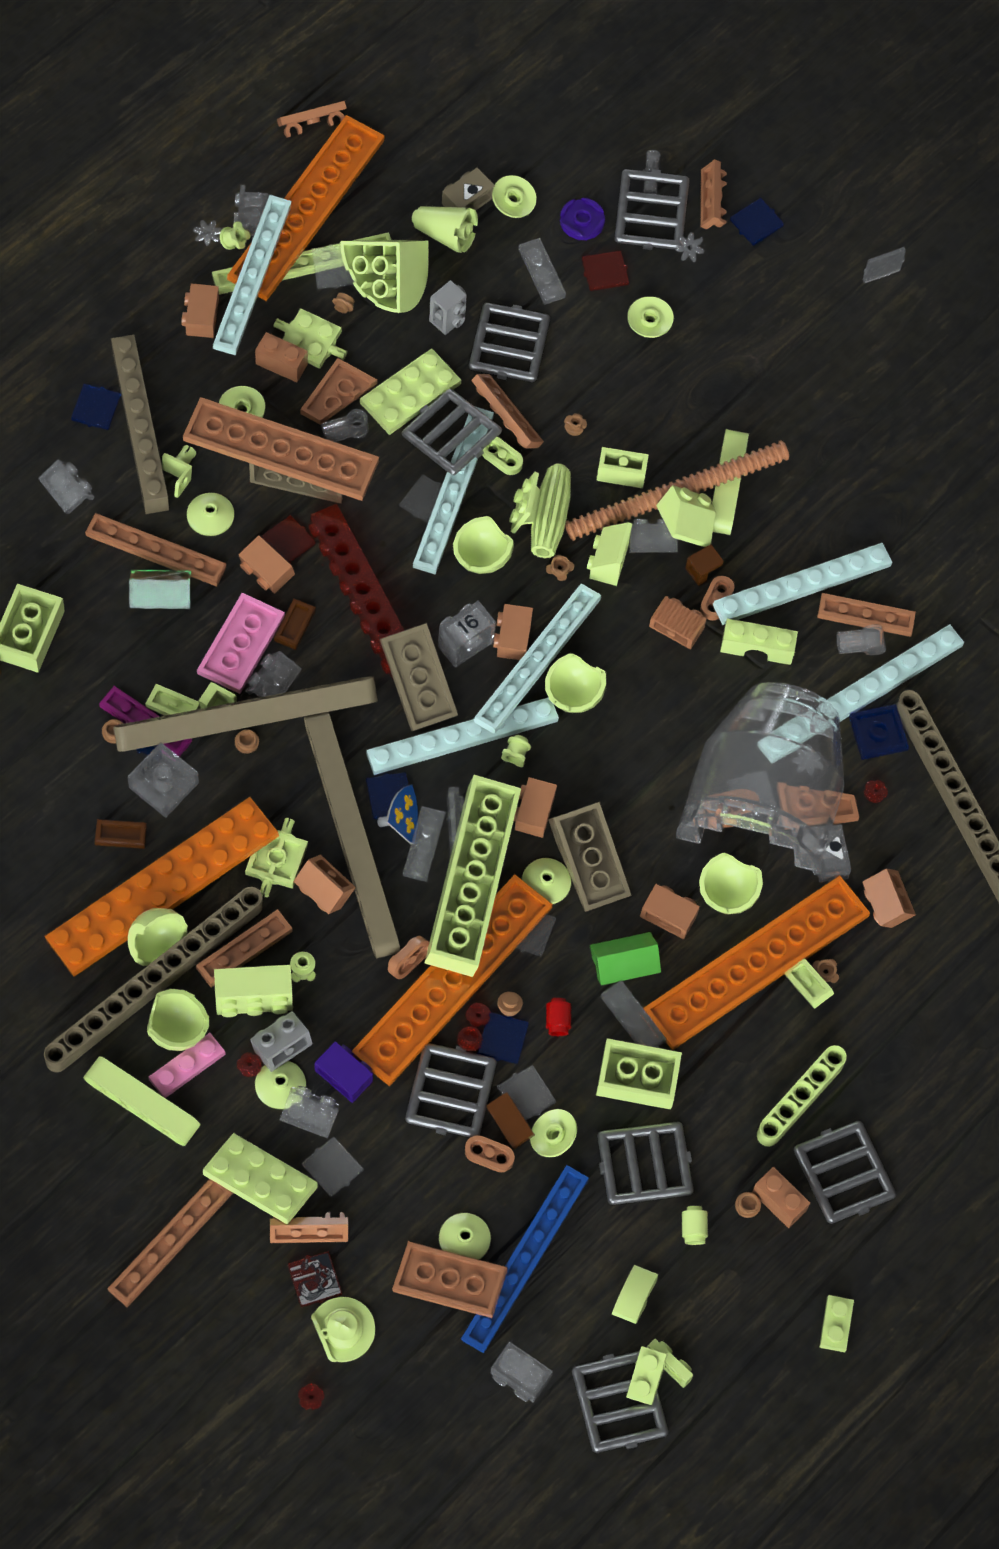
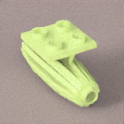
M554 464L547 469L540 489L537 487L539 473L534 472L529 479H525L522 488L517 489L514 496L516 508L513 509L509 520L512 523L511 532L516 533L523 524H532L531 552L537 555V557L551 558L554 556L564 532L571 498V472L563 464Z

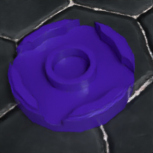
M573 199L563 206L560 213V225L569 237L577 240H589L601 233L605 225L604 211L596 201L591 199Z

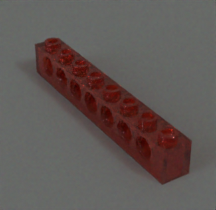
M334 504L311 514L310 532L314 538L317 537L320 541L319 548L322 555L329 558V567L334 576L338 575L341 581L339 582L341 591L344 595L349 596L351 610L354 615H359L362 631L365 635L369 634L372 640L370 641L371 647L375 654L379 653L384 672L386 674L389 673L393 679L380 639L402 632L404 629L338 505ZM328 533H336L337 535H336V536H328L327 534H328ZM345 552L347 554L344 556H340L337 553ZM355 571L357 574L349 575L347 572ZM360 590H364V591H367L368 593L362 595V594H359V593H357V592L360 591ZM376 610L378 611V613L370 614L368 613V611ZM381 629H385L389 632L386 634H381L378 631Z

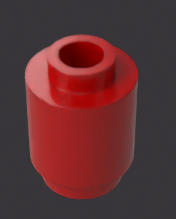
M552 998L551 1002L546 1004V1029H548V1034L551 1036H566L569 1034V1029H571V1003L566 1002L565 998Z

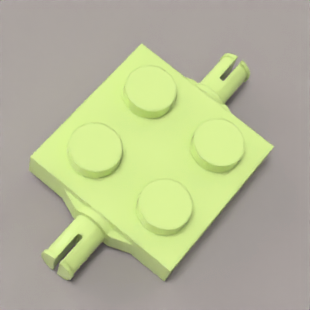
M300 309L290 324L278 318L274 323V328L285 332L283 340L307 350L308 363L319 369L331 354L342 360L347 355L346 350L336 346V341L342 332V328L310 312Z
M285 818L281 831L277 830L279 837L250 856L245 875L263 881L260 891L264 897H269L272 884L292 889L295 883L293 881L298 875L308 841L296 838L290 834L295 823L292 819L289 822V818Z

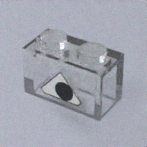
M842 824L813 828L810 837L807 838V847L809 852H813L812 870L814 875H818L819 883L832 881L839 875L843 879H848L851 865Z

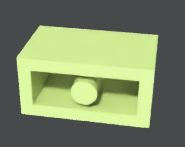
M602 447L597 481L643 488L649 455Z

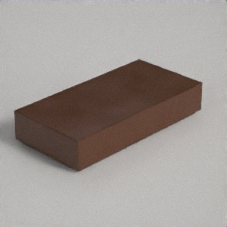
M294 598L274 637V641L296 650L316 611V607Z
M97 819L95 845L145 849L147 823Z
M508 1092L486 1105L513 1149L535 1136Z

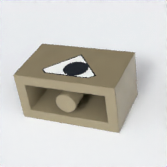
M475 168L473 171L463 174L460 180L454 184L451 183L445 187L442 194V205L444 207H464L477 210L493 199L492 191L495 185L478 168Z

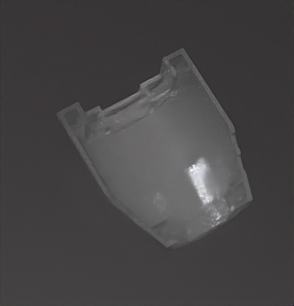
M771 682L751 687L704 744L678 824L676 838L700 844L705 828L722 832L724 824L769 834L770 844L794 849L796 867L819 872L845 787L840 717L836 708L820 695L795 685Z

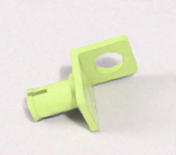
M188 445L183 446L176 458L166 453L162 456V470L179 478L175 484V497L177 498L191 481L192 466L189 463L196 456V451L191 447L187 452Z

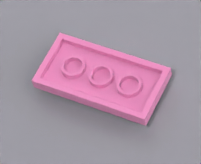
M242 593L199 665L197 674L241 694L283 621L285 612Z

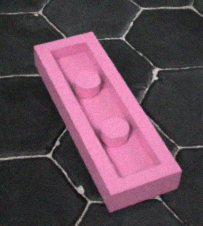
M208 1033L194 1047L186 1049L150 1075L149 1081L160 1095L166 1098L225 1055V1051L212 1034Z

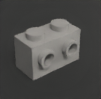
M450 280L430 298L429 321L444 335L453 328L460 327L465 321L467 298L465 290L459 285L456 286Z
M292 1011L285 1016L279 1017L275 1023L266 1029L258 1031L250 1039L254 1052L271 1072L313 1044L308 1029Z

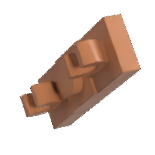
M345 101L280 117L277 119L279 127L286 125L284 134L286 137H290L291 127L297 129L298 135L302 134V127L298 124L300 122L307 121V124L310 125L321 122L320 117L329 115L327 117L329 126L334 125L332 120L334 116H338L341 123L345 116L340 111L347 108Z
M715 159L701 169V227L704 229H708L713 225L722 227L727 223L726 220L721 218L727 213L724 208H721L722 188L727 185V182L721 179L727 173L721 169V162Z
M327 1212L325 1218L296 1217L287 1225L273 1216V1219H270V1243L348 1242V1217H345L344 1213L340 1212V1218H330V1212Z

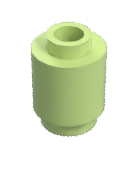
M688 1206L687 1210L682 1212V1237L685 1238V1244H705V1238L708 1237V1213L702 1210L701 1206Z

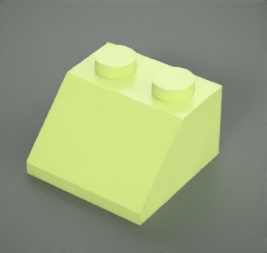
M672 485L656 505L671 536L703 547L711 544L716 515L711 499L704 493L699 494L685 487L680 488Z
M627 522L603 527L601 536L596 535L593 549L597 550L595 556L590 555L587 569L591 570L589 579L617 586L629 546L632 523Z

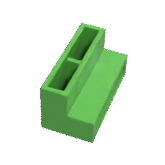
M651 932L590 945L592 960L596 965L597 979L601 985L661 973L658 944Z

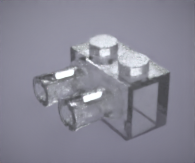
M509 1341L492 1365L490 1373L498 1384L504 1387L507 1384L515 1390L514 1394L526 1402L529 1399L534 1403L551 1379L553 1371Z

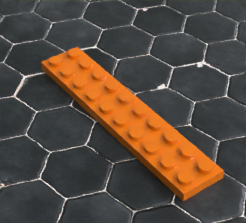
M347 115L343 118L284 198L292 201L291 208L258 297L265 301L269 299L382 145L385 135ZM250 245L227 274V280L234 284L238 280Z
M249 797L47 934L45 938L73 977H75L128 940L129 928L137 916L152 908L174 909L279 837V833L252 798Z
M514 874L495 896L479 967L473 977L431 965L352 1050L353 1057L359 1062L364 1061L371 1067L372 1072L390 1086L552 909L553 904Z
M839 875L643 1008L642 1012L671 1050H674L780 978L802 959L809 958L868 918L870 912Z

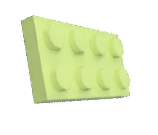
M431 348L361 397L360 404L390 435L419 415L420 410L425 405L430 406L447 389L454 390L461 385V379Z
M235 1133L230 1136L203 1169L204 1176L287 1225L318 1188L315 1180Z

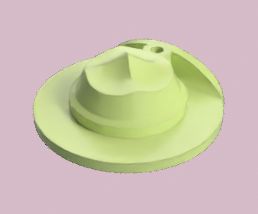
M349 1297L330 1299L320 1305L311 1315L327 1357L332 1362L355 1360L365 1354L372 1345L375 1336L373 1316L369 1309L356 1299Z

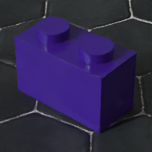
M334 1042L315 1062V1072L353 1103L373 1082L372 1069L364 1061L359 1062L353 1057V1052L347 1046H340L337 1042Z

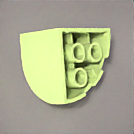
M341 241V252L346 271L349 270L354 280L353 285L364 298L367 297L375 303V306L381 309L398 313L408 312L419 303L428 277V241Z

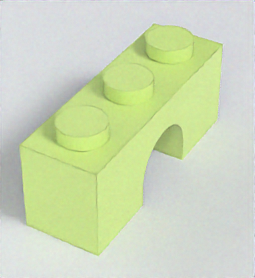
M727 619L720 652L744 656V653L748 650H759L768 655L767 661L791 665L798 631Z

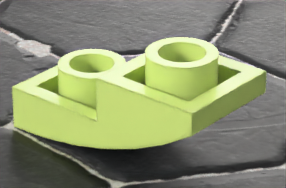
M634 1265L621 1290L612 1314L636 1324L646 1307L647 1298L657 1282L658 1274Z

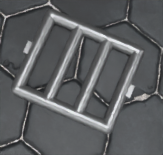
M652 169V172L623 170L615 241L623 244L643 246V249L652 250L653 247L681 249L689 178L681 175L661 173V170ZM630 179L679 184V196L629 191ZM628 200L677 206L676 218L627 213ZM625 222L674 227V240L625 235Z
M484 303L469 368L474 371L497 375L498 379L503 380L510 377L530 382L536 381L550 316L548 314L523 310L522 306L514 304L513 307ZM490 313L540 322L538 333L488 323ZM489 332L535 341L534 351L530 352L484 343L485 334ZM481 352L531 361L529 372L479 362Z
M447 389L430 406L425 405L420 410L421 414L402 431V435L448 473L456 475L472 459H478L484 454L483 449L502 432V429L454 390ZM449 400L458 405L423 439L414 434ZM465 412L474 418L438 452L430 446ZM481 424L490 430L454 464L445 458Z
M428 1043L421 1051L405 1117L406 1122L435 1129L436 1133L446 1135V1132L470 1138L476 1135L480 1136L497 1064L496 1059L466 1052V1048L456 1046V1049ZM431 1054L486 1066L483 1079L428 1068ZM425 1078L479 1089L477 1103L424 1092L422 1090ZM422 1101L474 1113L472 1126L468 1127L417 1115L419 1102Z
M861 1121L853 1122L833 1131L831 1128L821 1132V1136L794 1147V1153L827 1222L830 1224L857 1213L859 1216L869 1212V1208L896 1197L895 1189ZM853 1133L857 1134L862 1144L861 1147L816 1165H811L806 1152ZM867 1155L873 1169L824 1189L822 1188L817 1175ZM878 1178L884 1192L835 1212L833 1211L827 1198Z
M671 1122L606 1130L598 1133L597 1137L601 1156L599 1168L600 1174H604L609 1204L616 1205L688 1196L694 1192L689 1165L692 1162L690 1151L687 1152L682 1123ZM674 1132L683 1186L667 1187L659 1134ZM649 1136L657 1189L642 1191L634 1137ZM624 1139L632 1192L617 1194L609 1140Z
M640 1351L614 1357V1354L603 1356V1360L574 1366L572 1369L590 1444L595 1453L624 1446L630 1449L637 1447V1443L668 1435V1427L658 1390L653 1405L644 1403L598 1415L593 1413L590 1400L627 1392L631 1380L587 1390L584 1375L637 1363ZM653 1413L657 1428L603 1441L600 1440L597 1429L598 1425Z

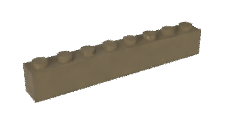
M128 335L111 338L113 357L145 513L151 514L168 511V495L135 336Z

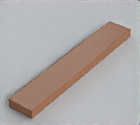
M95 513L85 532L87 537L216 587L226 569V563L97 513Z
M209 1179L108 1287V1291L128 1307L227 1201L233 1192Z

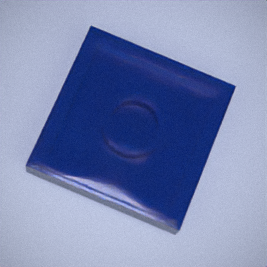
M896 704L850 713V723L862 760L908 751V741Z

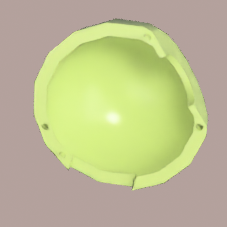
M491 517L474 518L464 524L457 532L453 542L454 555L458 562L468 571L477 574L492 573L502 568L511 558L514 542L500 530Z
M573 653L559 658L549 668L545 678V691L550 701L568 713H582L594 708L602 700L606 690L605 671L599 667L590 666Z
M721 853L712 858L703 868L699 880L700 893L710 907L721 913H742L751 908L759 899L763 886L762 872L753 865H746L727 853Z
M152 908L137 916L128 932V947L135 962L142 966H148L186 936L188 925L185 923L183 916L172 909Z
M168 989L157 993L148 1021V1035L157 1045L168 1050L183 1051L194 1047L204 1038L209 1028V1015H207L204 1006L195 998V995L185 990Z

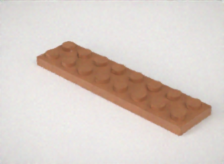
M200 397L183 435V441L361 501H363L379 463L378 456Z

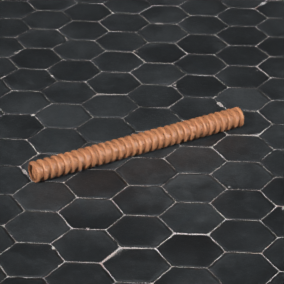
M780 440L778 444L772 443L771 447L767 445L763 450L759 448L757 452L753 450L751 454L745 453L744 457L738 456L736 460L732 458L730 462L724 461L723 465L719 463L715 468L711 466L710 470L703 469L702 473L698 471L696 475L690 474L688 478L684 476L682 480L676 479L675 483L671 481L667 486L663 484L662 488L655 487L654 491L650 489L648 493L642 492L640 496L636 494L634 498L628 497L627 501L623 499L619 504L615 502L614 506L607 505L606 509L602 507L598 512L594 510L593 514L588 512L585 517L580 515L579 519L573 518L571 522L567 520L565 524L570 539L575 541L576 537L582 538L584 534L588 536L589 532L596 533L597 529L601 531L603 527L610 526V524L617 525L618 521L622 523L624 519L630 520L632 516L636 518L638 514L644 515L645 511L651 512L653 508L657 510L656 505L672 485L680 488L685 487L692 492L700 493L701 490L705 492L706 488L713 489L714 485L718 487L722 482L726 484L727 480L734 481L735 477L739 479L741 475L747 476L749 472L753 474L756 469L761 471L762 467L766 469L768 465L774 466L775 462L782 463L783 459L785 461L789 460L787 446Z

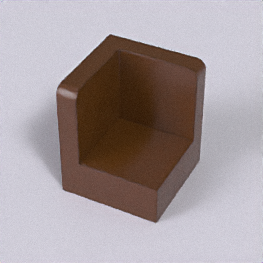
M710 544L689 556L685 569L697 585L700 586L707 582L708 573L722 566L724 561Z

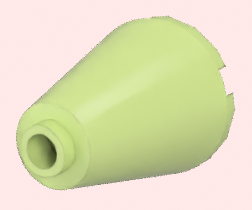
M420 206L413 212L412 222L419 231L452 250L462 253L466 252L472 245L476 234L472 232L473 225L477 226L478 216L476 210L471 208Z

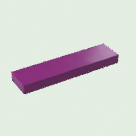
M115 686L99 703L100 708L123 723L160 717ZM192 738L157 746L178 759L191 744Z

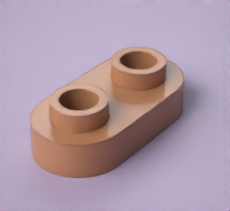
M718 576L712 580L700 607V611L706 619L718 620L719 617L716 611L711 612L708 609L714 608L713 603L715 600L733 594L734 583L729 577ZM718 589H724L725 592L721 593Z
M422 936L410 939L403 949L390 958L388 972L397 979L406 977L426 958L429 941Z
M476 1135L469 1138L465 1145L466 1157L471 1162L497 1172H506L514 1164L515 1156L513 1150L499 1142ZM479 1147L482 1153L475 1154L473 1149ZM504 1157L506 1162L499 1163L497 1158Z

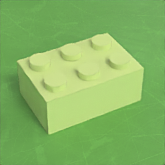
M17 584L0 622V660L39 672L65 611L63 598Z
M291 965L214 969L217 1015L234 1017L237 1014L247 1013L250 1016L261 1015L262 1012L285 1014L293 1010Z
M607 1038L596 1096L671 1110L682 1052Z

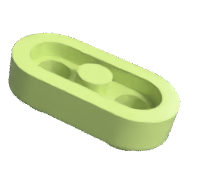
M496 437L483 449L484 454L482 456L503 473L515 475L521 471L523 466L522 455L502 439ZM494 449L497 452L491 453L489 450ZM513 463L514 466H508L507 464Z

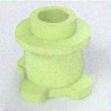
M239 221L234 222L233 228L225 227L220 232V242L228 250L235 247L243 249L245 248L246 241L250 239V232L245 230Z
M521 735L509 737V745L507 749H503L501 759L523 767L526 759L525 754L531 749V745L528 743V739Z
M298 952L293 955L290 961L293 971L291 979L294 982H299L300 980L313 981L316 977L313 971L315 968L314 957L308 952Z

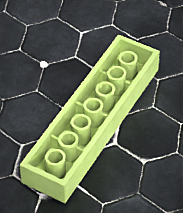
M473 775L467 789L425 964L473 977L479 967L521 788Z

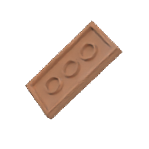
M408 1241L392 1289L395 1293L493 1318L508 1269L505 1266Z

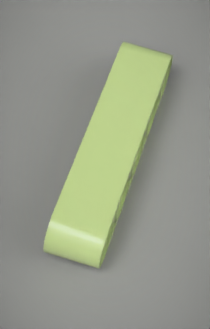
M726 429L719 462L721 465L724 464V461L730 462L732 458L736 460L738 456L744 457L749 433ZM735 477L734 481L727 480L726 484L722 482L718 487L715 485L712 501L716 511L713 532L726 535L731 534L741 478L737 479Z
M835 1045L828 1047L762 1120L757 1131V1139L762 1145L774 1146L841 1072L847 1057L843 1048ZM828 1057H836L840 1063L832 1064ZM819 1074L823 1077L824 1081L817 1082L812 1078V1075ZM803 1092L807 1095L808 1099L801 1100L796 1096V1093ZM787 1110L791 1113L792 1117L785 1118L780 1114V1111ZM771 1128L775 1131L776 1135L768 1136L763 1129Z
M99 1056L83 1077L92 1087L182 1146L188 1143L200 1126V1123L190 1114L103 1057Z

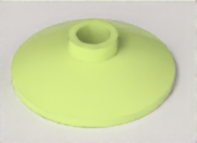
M509 175L502 177L493 188L492 198L495 206L509 217L521 218L527 216L536 205L534 188L528 181L519 176Z
M656 297L640 298L630 306L628 311L630 327L637 334L644 337L655 338L662 336L670 330L673 324L674 316L671 307L665 301Z
M236 386L227 390L219 401L220 404L237 410L244 409L246 413L261 418L265 414L266 406L263 396L257 390L248 386Z
M201 494L189 504L187 520L191 528L197 533L205 536H216L227 531L232 525L234 508L231 502L220 494ZM214 509V511L211 513L207 512L206 510Z
M537 859L526 867L522 875V880L551 904L562 901L570 891L571 876L568 869L555 859ZM548 875L552 879L545 881L542 877Z
M287 1061L272 1072L264 1065L256 1076L255 1089L259 1099L265 1105L275 1109H286L294 1106L302 1099L306 1090V1079L303 1071L293 1062ZM278 1078H283L285 1080V1083L282 1085H278L276 1083V1080Z
M562 1109L550 1110L541 1115L532 1127V1131L535 1136L530 1138L532 1148L544 1157H555L567 1151L573 1144L577 1134V1123L574 1117Z
M459 1213L451 1216L444 1222L439 1234V1243L442 1250L478 1260L487 1253L491 1242V1235L487 1224L480 1217L470 1213ZM463 1232H467L470 1234V1238L464 1240L460 1235Z

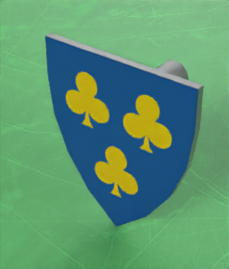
M411 784L403 787L396 793L391 801L388 815L379 817L377 823L379 827L391 826L409 844L414 846L418 829V807L413 785Z

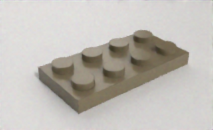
M427 623L380 639L411 731L458 715Z

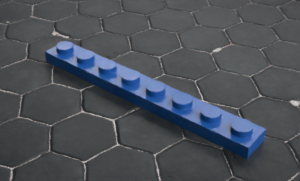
M566 1165L505 1265L508 1271L493 1318L476 1314L461 1338L463 1342L482 1353L486 1351L588 1182L589 1177Z

